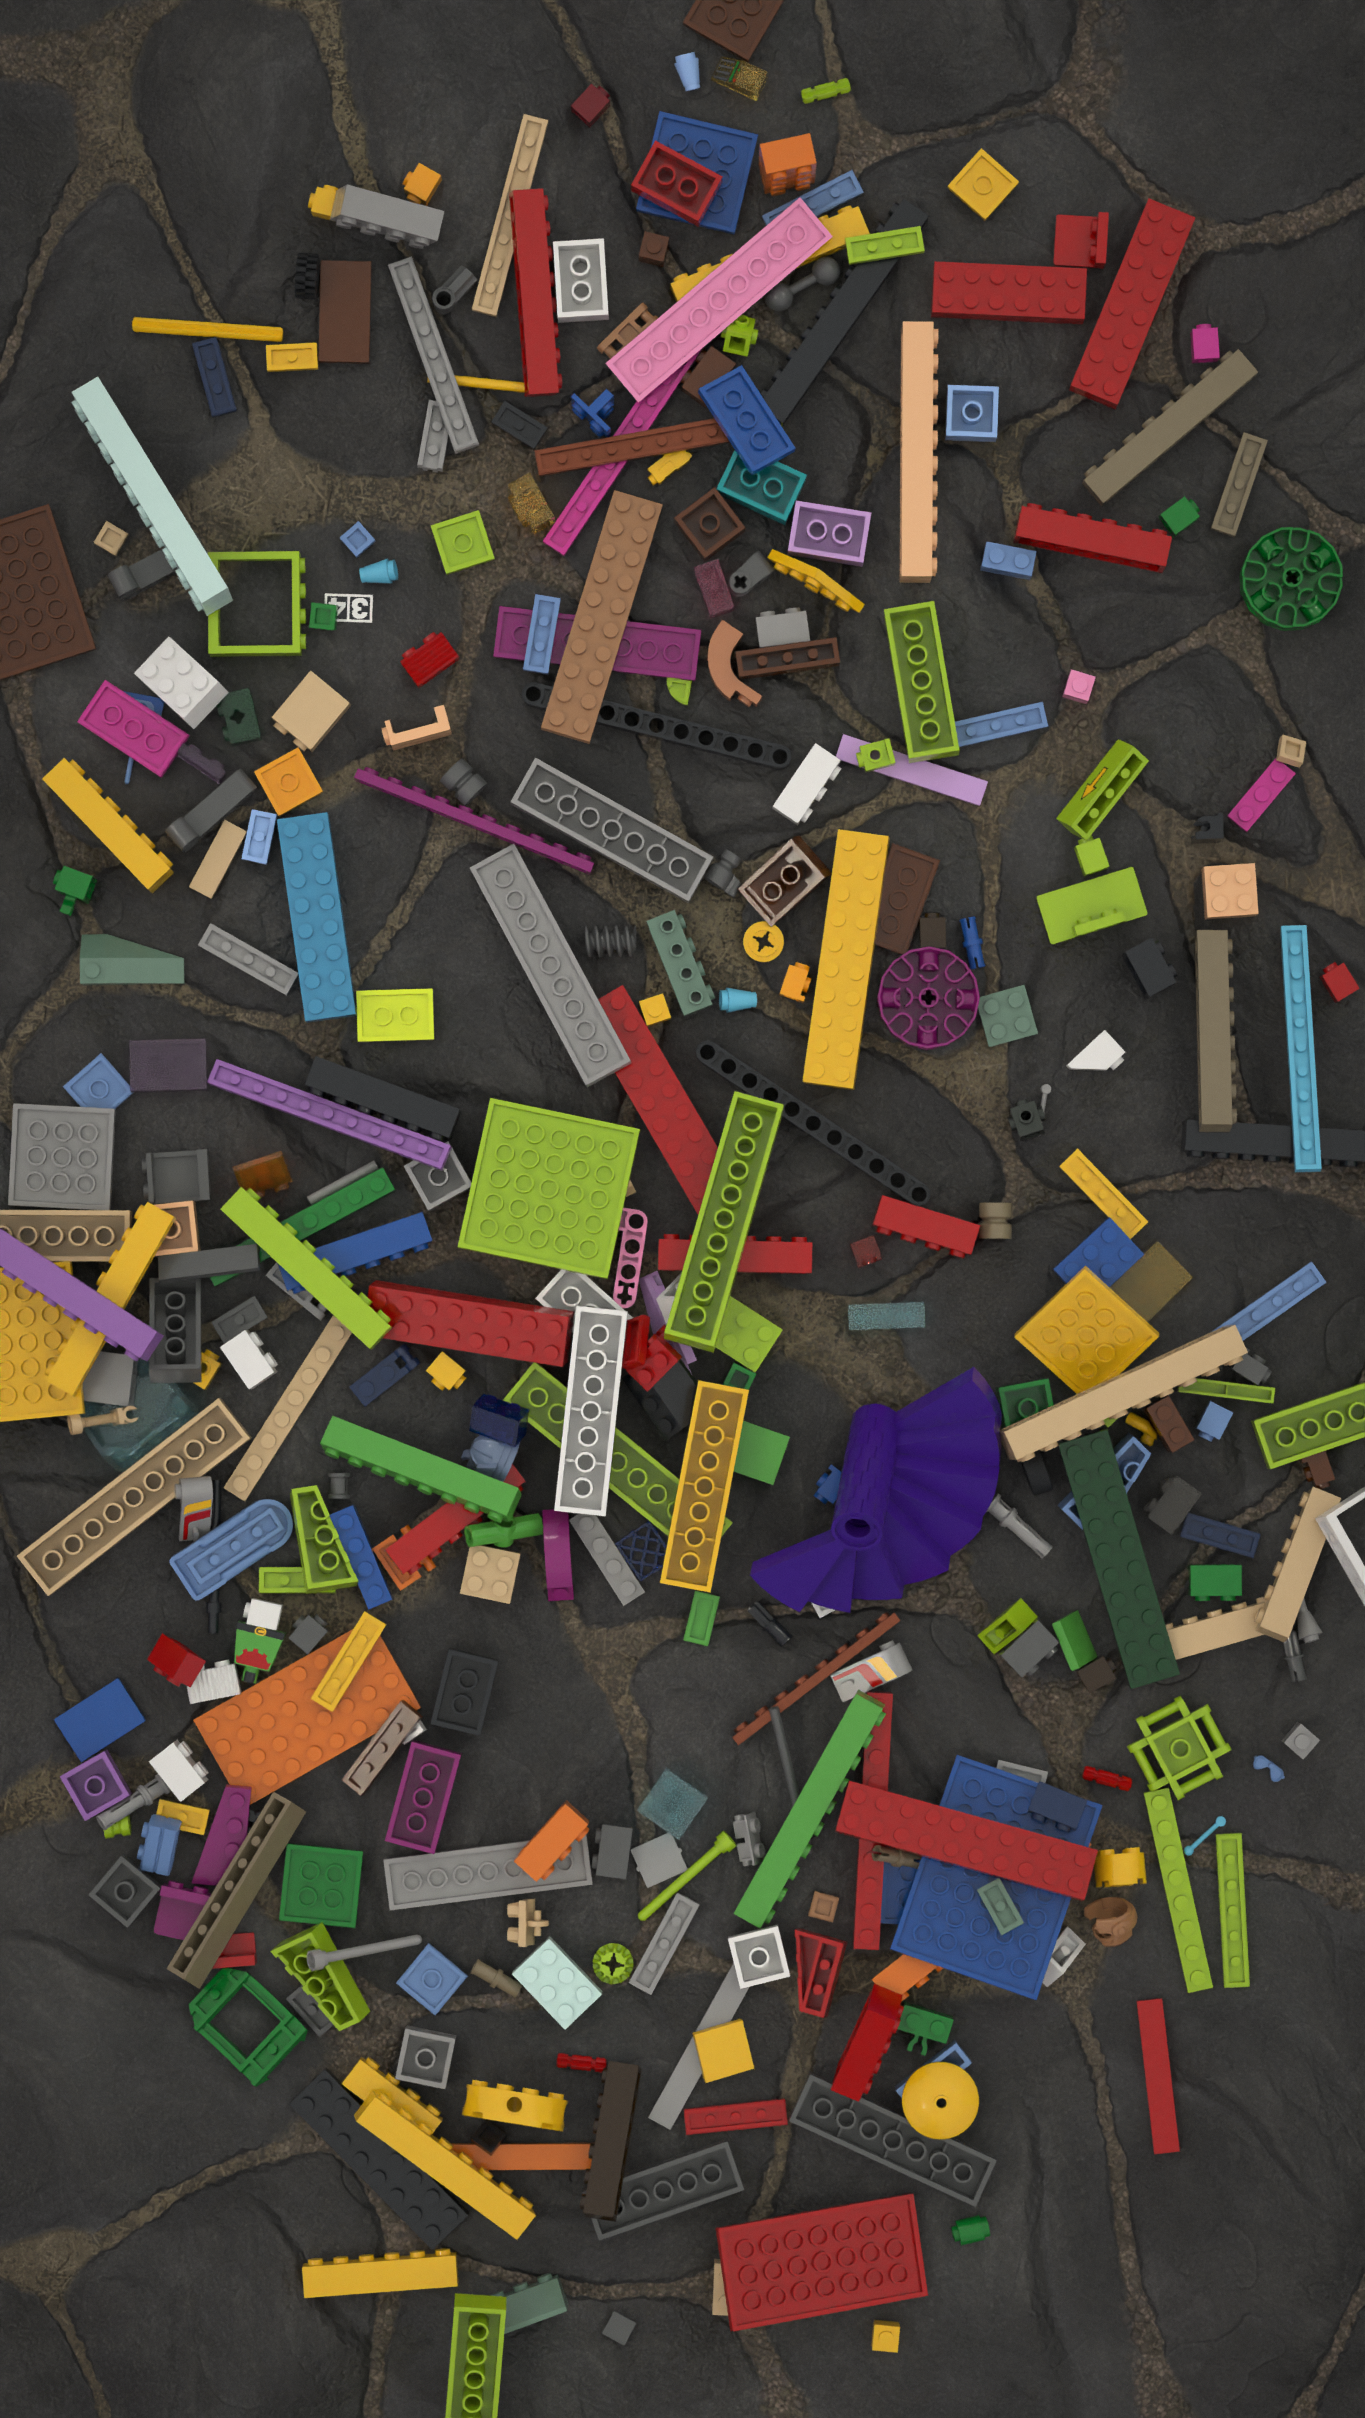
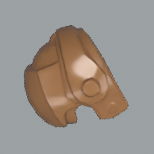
M1100 1898L1084 1908V1916L1088 1920L1097 1918L1092 1930L1094 1936L1104 1947L1120 1946L1132 1936V1929L1135 1927L1138 1919L1137 1912L1133 1904L1124 1898Z

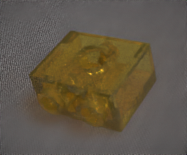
M530 472L508 484V490L511 494L508 496V500L524 528L529 526L534 535L555 523V517Z

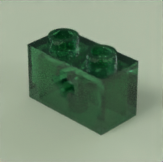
M246 688L229 692L217 704L219 716H224L226 726L222 727L225 741H230L234 747L262 740L251 690ZM236 712H240L242 716L245 715V717L241 719L240 724H237L235 720H232V718L236 717Z

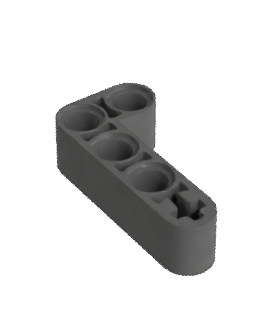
M194 532L196 537L200 541L201 545L203 546L204 550L208 554L199 535L197 534V532ZM161 549L129 567L128 565H123L111 571L107 577L119 599L123 602L176 574L175 570L178 568H171Z
M240 768L184 818L180 817L165 830V833L185 853L249 798L258 787Z

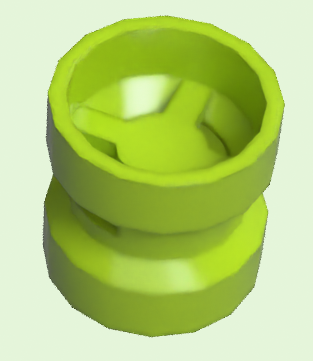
M130 1815L103 1830L105 1838H114L118 1834L122 1836L131 1835Z

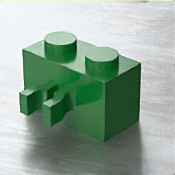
M63 866L62 871L57 870L53 884L56 885L55 890L65 895L60 912L71 916L77 900L89 904L97 879L66 866Z
M903 2002L902 2006H904L900 2017L901 2021L898 2030L914 2034V2037L908 2043V2051L912 2052L913 2045L918 2042L919 2036L922 2037V2050L920 2054L926 2056L928 2049L927 2039L947 2044L954 2021L953 2016Z

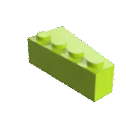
M317 1485L291 1489L290 1499L306 1594L357 1586V1576L351 1567L350 1560L341 1544L337 1530L331 1521Z
M323 1922L281 1941L270 1951L275 1958L279 1957L286 1965L285 1969L287 1972L299 1980L306 1994H310L318 2002L320 2010L339 2031L359 2023L371 2012L343 1960L329 1962L321 1970L311 1971L307 1964L308 1951L315 1949L324 1950L326 1953L337 1951Z

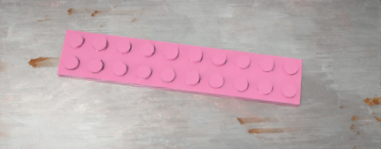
M799 197L605 364L639 403L833 236Z

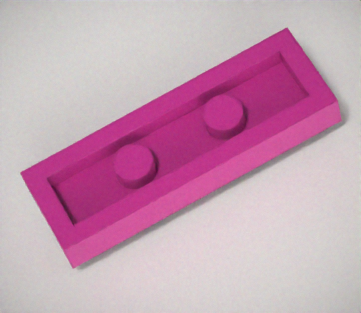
M1275 758L1227 817L1243 831L1247 832L1296 773L1284 763L1276 761Z

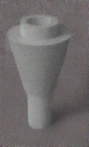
M1303 1599L1297 1615L1298 1640H1304L1305 1644L1319 1640L1318 1635L1323 1632L1310 1611H1308L1305 1599Z

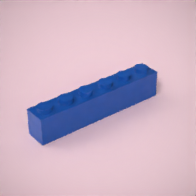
M423 1212L315 1248L316 1251L313 1254L320 1260L325 1257L335 1266L332 1272L336 1275L341 1274V1276L347 1277L355 1274L356 1268L365 1266L367 1270L381 1265L379 1260L389 1257L390 1261L405 1257L404 1252L411 1249L414 1250V1253L429 1248L428 1244L432 1243V1238ZM278 1264L287 1292L292 1290L293 1294L306 1291L298 1281Z

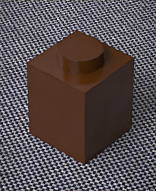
M645 231L639 252V262L664 267L669 247V237Z

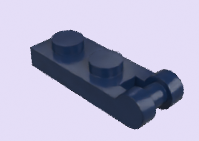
M406 1343L349 1386L364 1407L421 1363L417 1357L414 1358L408 1351L410 1348ZM399 1357H401V1359L406 1364L401 1369L394 1362Z

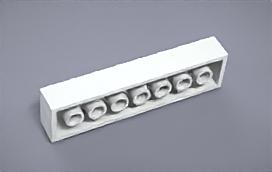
M576 1306L554 1511L606 1516L628 1311Z

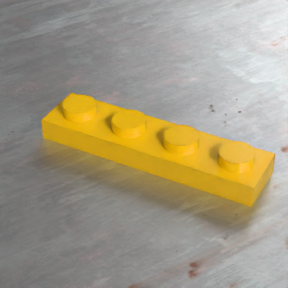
M1076 1149L1059 1166L1130 1239L1148 1223L1141 1213L1079 1149Z
M364 1611L311 1699L333 1712L387 1624Z

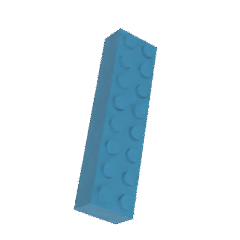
M325 812L277 819L305 1021L310 1023L357 1016L329 814Z

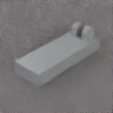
M429 400L417 468H422L424 471L429 469L438 473V471L443 472L449 435L437 401Z

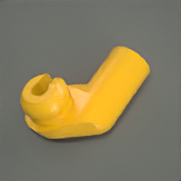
M1133 1412L1128 1414L1125 1423L1143 1432L1144 1434L1141 1436L1140 1441L1148 1446H1152L1154 1440H1157V1432L1150 1422Z

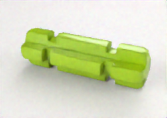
M844 78L838 80L837 83L832 81L814 86V89H811V87L803 89L801 97L803 102L807 104L814 102V99L819 101L837 96V93H849L851 87L849 80Z

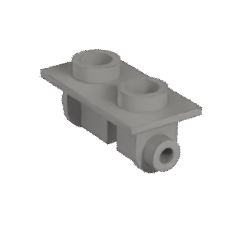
M756 1813L735 1815V1820L732 1821L735 1838H745V1842L737 1844L739 1861L743 1863V1866H755L762 1863L765 1857V1848L760 1840L759 1832L761 1825L756 1817Z

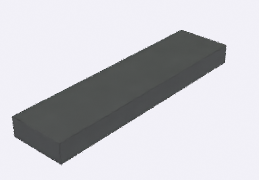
M258 1244L158 1256V1274L161 1283L260 1271V1250Z

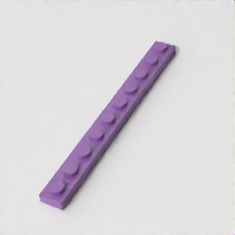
M216 1059L207 1081L211 1086L443 1171L452 1148L449 1144Z

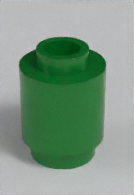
M976 2215L955 2220V2226L951 2227L954 2242L959 2241L961 2246L983 2241L985 2237L990 2236L986 2216L980 2217Z

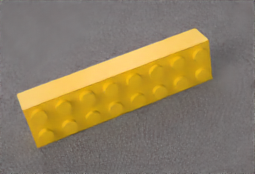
M698 1380L660 1583L711 1593L749 1393L748 1389Z

